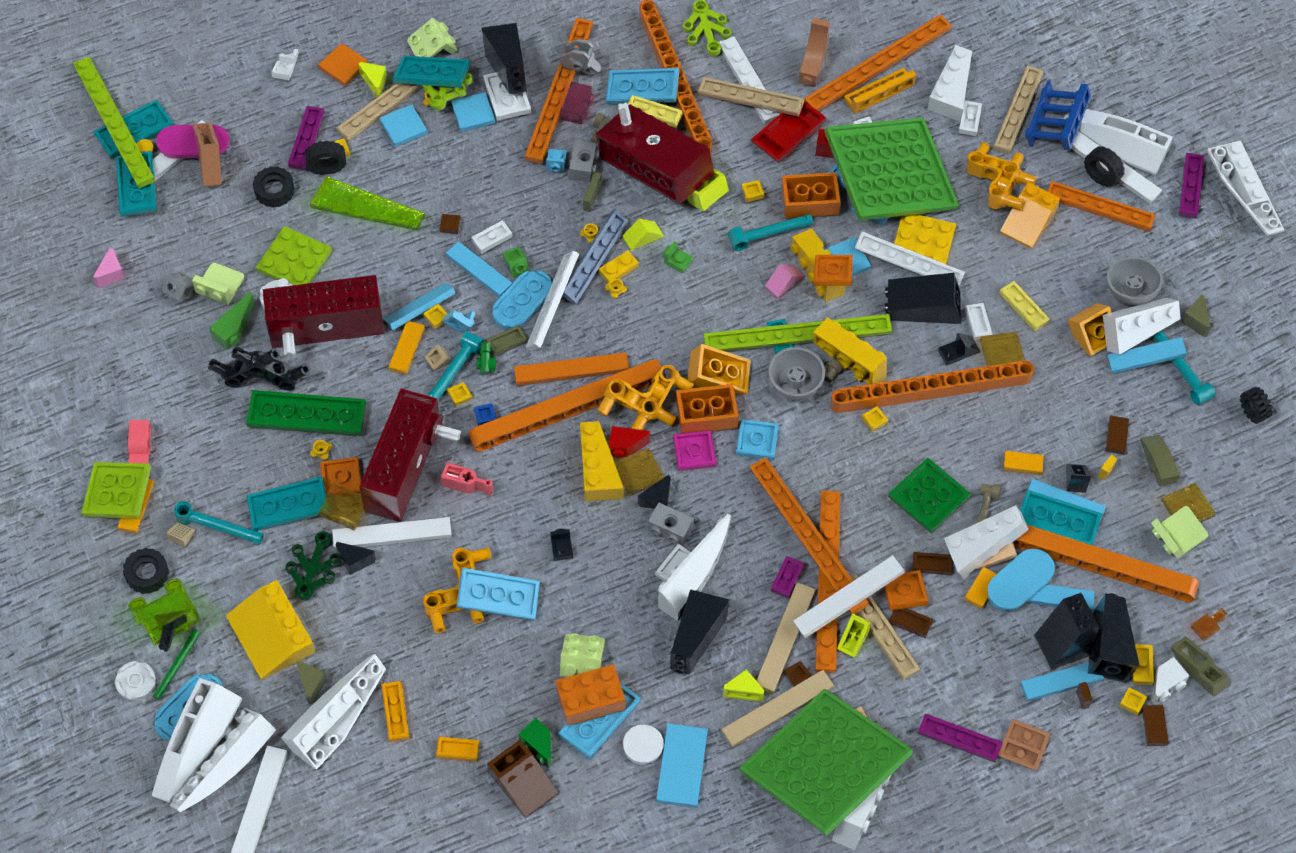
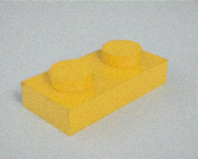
M627 250L600 267L598 272L609 283L612 279H620L638 268L639 262Z
M1135 644L1139 667L1132 675V684L1153 685V645Z

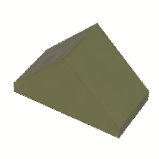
M1200 295L1185 312L1182 323L1201 336L1207 337L1211 325L1205 297Z
M297 661L296 665L308 704L312 705L327 681L325 672L304 662Z

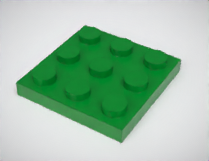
M928 457L888 494V497L931 534L971 496V493Z

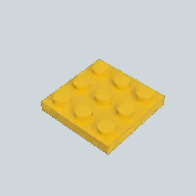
M918 214L901 216L894 244L946 264L956 223Z

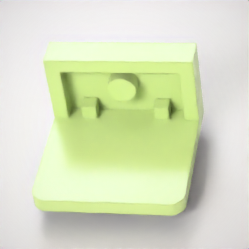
M431 18L407 39L415 56L434 57L442 49L452 55L458 51L455 46L456 41L447 32L449 29L446 24L440 23L434 18Z
M212 263L203 277L195 275L192 282L195 293L229 305L244 280V274L220 264Z
M1184 506L1162 523L1158 519L1151 522L1154 527L1152 530L1158 540L1160 538L1166 543L1163 545L1169 555L1173 553L1177 559L1209 536L1188 506Z
M566 634L561 653L560 676L569 677L601 668L605 639L595 635Z

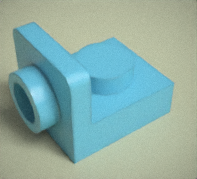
M548 150V158L546 159L547 171L565 172L567 150Z
M454 310L446 314L442 322L461 333L473 326L475 312L470 311L463 315L461 312Z

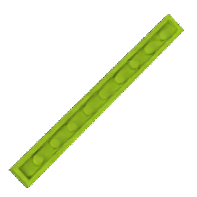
M90 57L74 62L73 65L138 189L154 183L155 179Z
M889 314L832 320L837 321L847 331L853 332L857 338L892 333ZM824 321L704 333V344L723 351H735L813 342V332Z

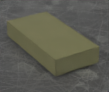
M595 172L583 199L584 211L590 212L602 184V173Z
M520 325L485 339L486 343L491 344L493 357L528 342Z

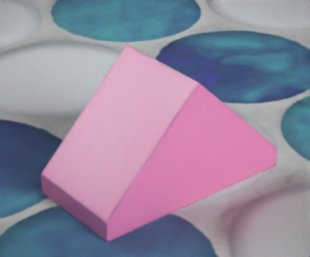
M109 248L93 276L96 287L100 288L125 279L113 248Z
M792 264L779 265L766 283L765 288L776 298H780L801 281L805 275Z

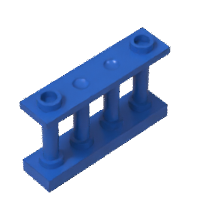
M1051 81L1046 82L1045 87L1041 90V98L1030 126L1025 132V138L1028 140L1029 147H1033L1036 138L1060 140L1064 150H1071L1091 98L1088 84H1081L1076 92L1053 90ZM1052 97L1075 99L1074 104H1071V106L1050 104ZM1047 111L1070 113L1066 119L1045 118ZM1042 124L1065 126L1064 130L1060 133L1039 131Z

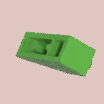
M251 292L244 296L209 328L212 338L226 350L237 345L243 335L255 304Z

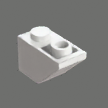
M1174 657L1159 666L1154 675L1152 702L1154 704L1158 701H1166L1173 691L1179 692L1187 685L1186 681L1189 674Z

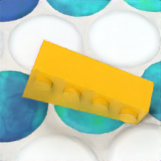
M809 229L792 236L790 248L792 253L797 255L801 268H805L809 281L814 283L815 255H831V252L828 249L824 250L823 242L813 229ZM815 286L818 296L822 297L825 303L845 295L846 286Z
M827 318L813 332V343L831 358L836 357L845 370L849 368L855 374L854 378L859 382L863 380L866 384L881 383L886 379L887 357L885 354L872 348L868 342L857 338L853 332L841 327L837 321Z
M580 422L585 501L624 499V488L600 422Z

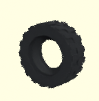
M320 141L313 143L305 151L306 167L314 174H334L341 171L346 165L345 149L340 143Z
M1104 146L1095 147L1085 157L1084 168L1087 174L1101 186L1112 187L1125 174V167L1121 158L1109 148ZM1100 162L1103 163V164L1108 168L1109 171H1107L1106 169H1104V168L1102 167V165L1100 164Z
M270 166L259 171L254 177L253 189L259 203L275 208L287 204L292 199L295 190L292 176L286 169ZM277 180L282 183L283 188L277 193H268L265 190L266 183Z
M138 549L136 552H132L126 558L125 564H123V574L126 582L135 592L150 594L158 591L168 580L169 570L164 556L159 551H155V549ZM146 562L152 563L156 568L154 576L149 579L139 578L136 574L138 566Z

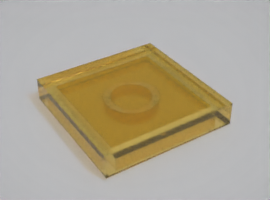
M1017 331L980 337V344L987 366L1025 360Z
M649 448L614 462L629 496L648 489L664 478Z
M332 483L318 515L354 531L364 509L361 495Z
M1196 483L1161 499L1170 515H1173L1184 506H1188L1200 523L1216 515Z

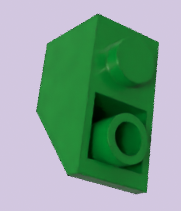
M535 717L518 734L519 740L534 755L539 764H545L549 768L551 766L550 730Z

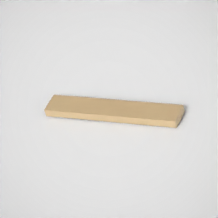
M1027 65L993 146L994 150L1010 155L1043 76V70Z
M703 77L698 90V94L798 117L804 104V98L708 77Z
M396 83L336 128L337 132L348 142L378 121L380 117L386 115L421 89L423 85Z
M855 574L851 576V578L854 581L858 578V576ZM871 595L867 597L869 606L857 612L859 617L871 622L870 633L901 679L905 680L920 672V667Z
M796 583L757 679V682L764 691L774 694L799 633L793 621L808 611L816 589Z
M824 670L724 727L721 729V732L733 748L810 703L824 689L828 691L834 689V684Z

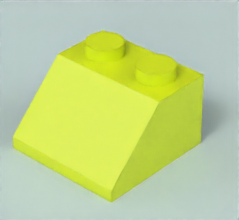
M714 168V175L687 198L691 205L703 212L729 191L725 174Z

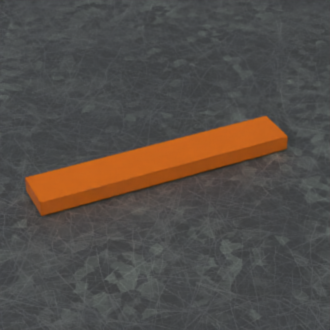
M1051 181L1047 192L1061 198L1059 202L1061 204L1150 232L1156 214Z
M626 352L514 366L516 386L615 374L629 369Z

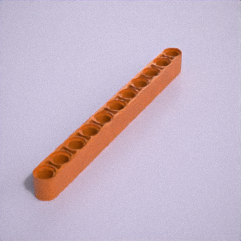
M643 0L639 6V17L660 68H679L680 71L675 105L677 109L682 110L681 119L687 134L697 142L708 146L712 155V139L656 5L651 0Z
M650 360L472 428L468 432V436L475 451L481 452L599 407L604 398L603 392L606 385L614 379H620L631 384V387L637 391L649 388L652 384L653 376L662 366L659 360ZM663 370L662 375L666 378L667 376ZM616 384L611 385V390L614 393H619V386Z
M1023 360L837 389L832 393L831 409L836 413L870 409L876 406L883 407L1025 385L1032 379L1034 365L1030 361Z
M1027 525L1028 531L1013 541L1015 548L1024 551L1039 549L1046 552L1052 560L1185 602L1194 601L1199 581L1194 577Z

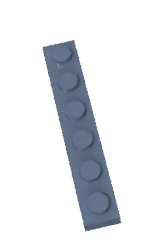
M616 209L610 212L567 282L562 296L572 305L577 304L628 223V220Z

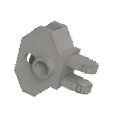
M577 39L566 44L564 54H562L560 64L564 68L576 70L577 72L582 71L588 76L592 75L593 72L598 73L601 70L600 64L594 59V45L590 41Z

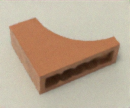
M813 17L798 83L816 87L827 55L830 21Z
M211 122L193 124L202 184L207 187H215L222 184L219 143Z

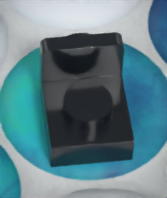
M560 528L551 531L550 537L554 561L574 559L570 529Z

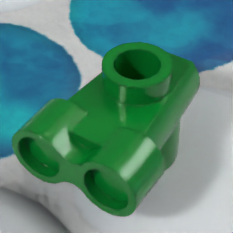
M481 343L480 358H477L476 369L480 370V375H488L489 372H495L496 357H490V343Z

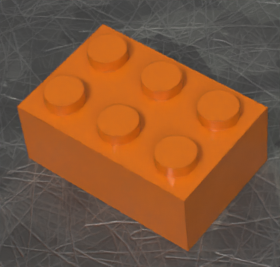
M836 172L782 176L781 194L784 218H796L811 214V216L839 215L841 202Z
M733 384L676 390V407L681 433L738 428L739 416Z
M614 664L555 680L556 692L567 726L626 710V700Z

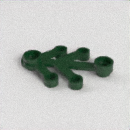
M321 531L315 536L316 547L310 563L304 555L302 545L295 544L291 549L293 556L297 557L306 573L304 581L297 572L298 567L294 561H290L285 565L286 572L292 576L296 583L294 592L300 600L306 601L311 599L316 589L326 584H332L336 579L335 573L327 569L341 564L340 554L333 553L330 555L329 560L319 564L323 550L331 545L330 534L325 531ZM296 549H301L299 553L294 552ZM334 558H338V559H339V560L336 561V562H333V561H332ZM290 566L295 567L293 570L288 569ZM325 571L322 578L312 582L314 576ZM328 575L333 576L331 579L326 578ZM303 588L308 589L306 592L301 591Z

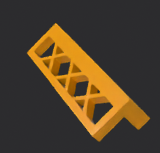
M902 68L845 95L844 100L852 111L857 114L915 86L916 73L913 70L907 72L905 68Z

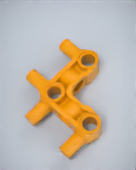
M981 142L976 151L968 154L967 173L979 178L984 177L993 180L990 184L987 201L990 208L1000 209L1008 206L1021 210L1024 205V199L1010 194L1018 183L1026 185L1029 182L1035 185L1037 176L1022 172L1020 165L1024 156L1021 153H1014L1011 161L988 155L989 144Z
M665 365L656 372L651 380L652 384L646 393L637 391L631 387V384L625 381L614 379L606 385L603 392L604 398L597 412L607 416L614 402H618L637 413L638 416L631 427L632 429L643 430L647 421L656 418L672 426L676 416L662 409V403L672 386L675 385L682 390L691 389L694 383L681 377L680 373L671 365ZM663 370L670 372V379L663 377ZM612 384L619 386V393H614L611 390ZM645 403H650L652 405V412H647L645 410Z
M489 547L474 551L465 548L455 549L452 554L455 577H458L459 582L462 568L475 570L474 565L476 562L492 559ZM460 558L466 559L463 562L457 561ZM459 582L454 588L435 590L427 593L423 598L426 616L431 619L435 634L443 633L446 630L442 615L464 610L456 608ZM430 603H437L435 606H429ZM470 610L474 624L484 621L483 612Z

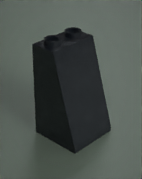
M517 23L482 27L485 57L497 73L509 94L527 92Z
M954 272L888 279V287H885V295L888 298V303H885V312L889 314L891 321L961 324V291Z
M690 589L671 650V670L678 674L691 673L727 620L729 599Z
M1078 593L1064 598L1038 629L1034 637L1050 669L1053 670L1088 657L1099 626L1082 593Z
M1105 593L1093 610V616L1099 629L1089 652L1088 674L1100 675L1107 679L1126 683L1139 667L1127 604L1124 597L1114 593Z

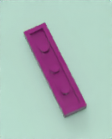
M306 106L289 158V168L307 170L305 151L308 149L307 147L316 142L325 114L324 108Z
M1186 152L1179 216L1197 218L1204 155Z
M926 713L918 731L919 735L994 763L1002 745L1001 741Z

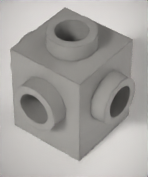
M176 272L166 276L162 290L167 293L168 297L177 301L190 299L194 286L192 280L185 273Z

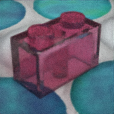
M576 82L570 83L561 108V120L582 125L584 118L587 119L589 114L588 106L589 104L592 105L594 100L592 86Z

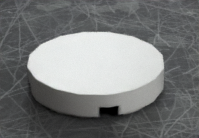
M132 661L118 670L115 686L123 698L130 701H139L153 692L156 686V676L148 664Z
M646 724L631 728L625 734L623 740V749L626 757L639 765H646L657 761L664 749L663 737L660 732Z

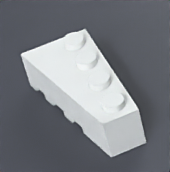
M955 45L929 97L927 110L961 122L972 56L971 50Z
M1163 298L1103 315L1107 351L1120 355L1180 320L1179 301Z
M1015 505L944 538L958 573L965 579L969 576L970 572L981 567L983 562L991 556L994 557L999 553L1000 549L1011 544L1029 529L1021 511Z
M891 775L835 828L832 841L852 850L856 849L862 833H866L870 824V821H868L869 817L874 816L877 805H875L876 801L880 802L884 793L882 787L883 785H888Z

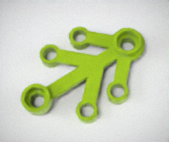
M697 0L692 5V15L683 23V31L690 33L693 31V24L698 18H700L701 22L693 33L687 37V44L689 46H696L698 37L704 30L708 42L707 53L712 57H716L721 52V44L714 40L711 30L720 33L721 38L724 40L731 38V29L722 27L727 24V16L710 10L706 1ZM707 16L715 19L716 23L709 21Z
M467 73L461 87L438 86L440 89L438 94L434 90V86L423 85V90L431 97L429 99L430 106L434 110H442L445 108L447 101L466 95L467 92L464 85L472 84L473 78L471 74Z

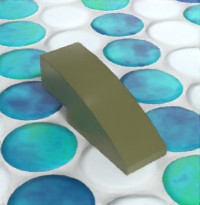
M1160 435L1141 438L1140 441L1150 471L1154 473L1158 486L1177 483L1180 474L1167 445Z
M1186 636L1171 646V651L1184 668L1213 697L1228 687V675L1214 665L1212 657Z

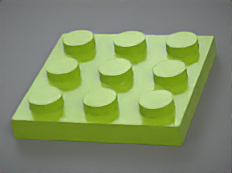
M284 226L257 264L256 271L275 280L287 279L292 285L311 283L331 254L332 247Z
M94 462L81 512L83 517L139 519L151 471L150 464Z

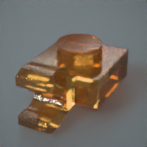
M1222 608L1212 617L1206 613L1194 622L1191 628L1205 642L1220 630L1218 624L1225 620L1227 613Z

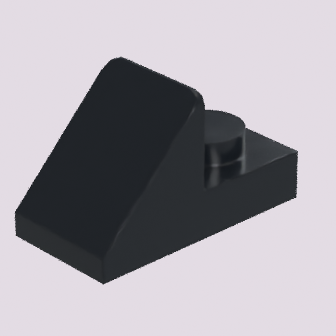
M958 333L955 341L939 347L938 352L946 366L980 353V349L972 336Z

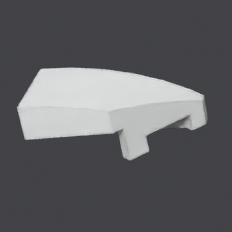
M294 49L293 53L288 55L279 54V60L271 72L273 78L289 81L297 61L298 49Z

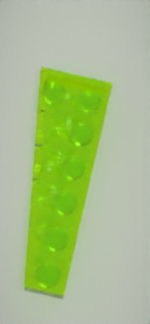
M327 176L310 202V208L416 231L425 217L424 212Z

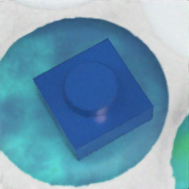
M492 403L474 407L478 426L497 419Z

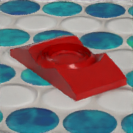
M804 101L799 117L781 113L751 139V142L775 161L779 162L790 156L804 140L812 137L826 121V117Z

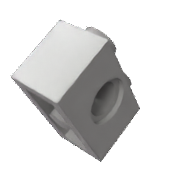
M583 140L575 141L569 167V179L591 182L592 175L597 170L595 161H599L600 157L597 144Z
M658 503L648 521V530L655 536L665 537L671 543L683 546L693 529L694 518ZM672 524L674 527H667L666 525Z

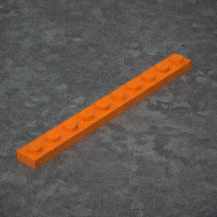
M941 14L808 95L804 98V101L818 112L950 31L952 25Z
M576 18L567 43L577 39L588 41L593 28V21ZM559 63L526 151L525 160L543 164L577 72L576 70L564 68Z
M765 457L751 465V472L835 592L853 582V579L768 459ZM864 599L849 609V612L856 614L869 606V602L867 599Z
M821 491L819 533L839 560L840 492ZM819 567L817 605L836 593ZM837 618L816 631L815 672L824 670L825 673H836Z

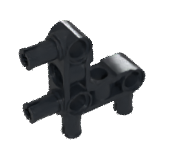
M235 346L231 357L237 360L229 364H223L213 358L208 364V369L221 375L222 379L225 380V385L232 388L245 385L253 378H263L282 390L291 391L295 389V384L302 377L310 373L308 372L310 367L305 363L294 368L280 361V352L276 348L268 352H248Z

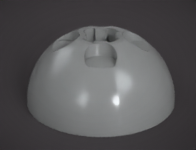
M1140 257L1119 259L1109 267L1107 272V285L1110 292L1118 301L1127 305L1137 306L1150 302L1157 296L1163 284V276L1160 269L1151 261Z
M786 348L778 352L769 364V379L773 388L780 395L788 399L801 400L812 396L820 389L825 378V367L822 360L817 354L806 348Z

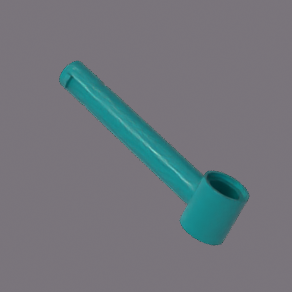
M811 214L745 232L741 227H735L728 231L727 236L733 250L738 252L746 249L750 241L813 225V219Z
M1162 330L1152 336L1157 343L1169 340ZM1183 357L1170 360L1192 388L1190 396L1196 405H1201L1216 397L1212 384L1209 382L1202 384Z
M466 331L460 340L462 348L427 396L437 398L438 401L471 353L478 354L480 352L481 343H484L485 340Z
M180 501L174 507L176 520L183 525H189L193 522L244 540L246 539L253 542V545H260L263 540L264 534L259 530L257 532L194 511L191 504L187 501ZM181 512H188L186 515H180Z

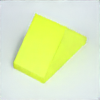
M364 62L358 63L360 75L375 96L379 97L382 94L387 79L386 66Z
M638 219L626 231L623 239L629 249L633 251L663 238L664 235L655 221Z
M852 614L837 649L855 658L869 634L871 622Z
M746 669L724 685L723 697L763 702L764 689Z

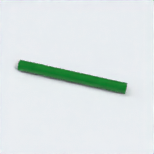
M197 629L193 630L153 694V698L156 700L161 699L200 636V631Z

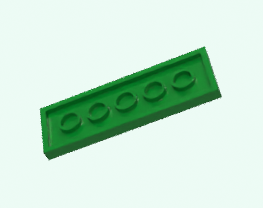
M252 390L246 425L247 427L361 436L366 399Z

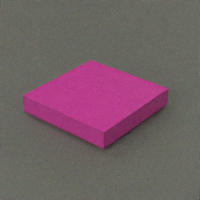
M711 430L673 434L678 471L716 467Z

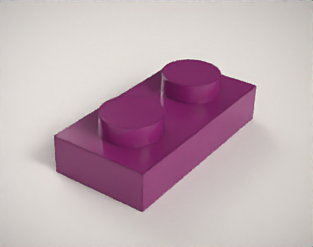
M786 555L772 584L771 592L789 599L805 563Z

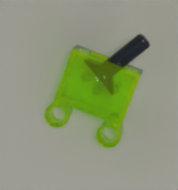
M180 579L168 581L164 586L167 595L147 605L145 599L140 597L133 599L128 605L135 622L141 624L153 645L159 644V649L164 650V652H167L171 647L173 636L182 631L187 632L190 627L201 622L200 616L188 597Z

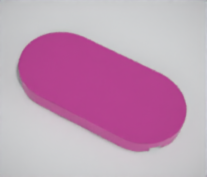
M193 125L168 126L158 134L156 139L157 147L164 156L168 158H199ZM212 125L219 143V154L221 155L229 147V135L223 127Z

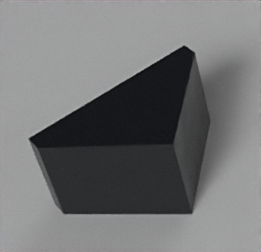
M1067 464V492L1086 493L1091 478L1087 466Z
M669 474L638 495L639 507L655 509L658 503L668 506L671 477Z
M336 542L335 544L337 553L340 554L341 560L350 575L376 561L374 550Z

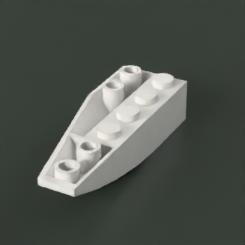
M1086 109L1078 129L1080 133L1100 147L1104 146L1111 149L1121 158L1122 162L1155 176L1173 139L1170 135L1135 121ZM1066 113L1064 119L1068 118L1070 113Z
M1237 141L1208 148L1207 152L1221 181L1267 236L1284 232L1279 217L1242 142Z
M729 514L718 520L713 530L706 535L678 567L675 566L669 575L670 578L667 581H663L658 588V608L677 621L683 615L690 589L702 591L720 558L730 527L731 515Z
M372 654L340 679L281 737L291 751L312 768L317 769L344 741L386 670L378 657Z
M199 678L167 746L152 797L168 803L173 801L175 795L185 786L224 737L242 701L240 696L217 683Z
M247 708L239 710L234 715V719L231 721L224 737L185 786L175 795L170 806L181 812L216 791L253 758L276 729L261 714Z

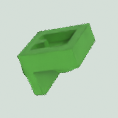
M675 241L671 246L668 245L663 253L664 263L682 274L693 261L691 255L678 249V243Z
M519 246L502 252L503 259L509 266L512 277L529 271L526 256Z

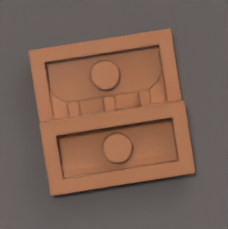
M1012 719L998 756L1037 771L1050 733Z

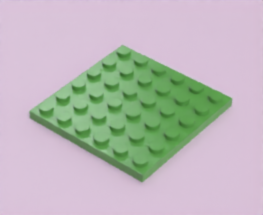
M924 117L826 127L825 135L858 221L958 209V201Z
M824 689L739 769L743 775L827 836L913 754V751L905 743Z

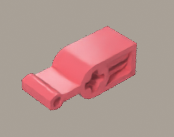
M129 420V463H149L152 429L149 420Z
M446 463L441 475L442 486L464 493H473L475 490L485 492L486 495H492L493 483L491 480L477 478L476 473L471 469Z

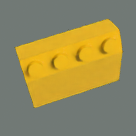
M278 580L259 588L226 615L261 681L316 653L311 638Z

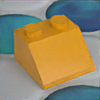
M1096 303L1067 320L1073 337L1089 356L1106 348L1103 315L1112 313L1107 305Z

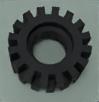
M1257 386L1240 395L1241 408H1244V414L1246 413V417L1250 418V421L1255 424L1272 417L1273 406L1270 405L1271 400H1268L1267 393L1264 394V390Z

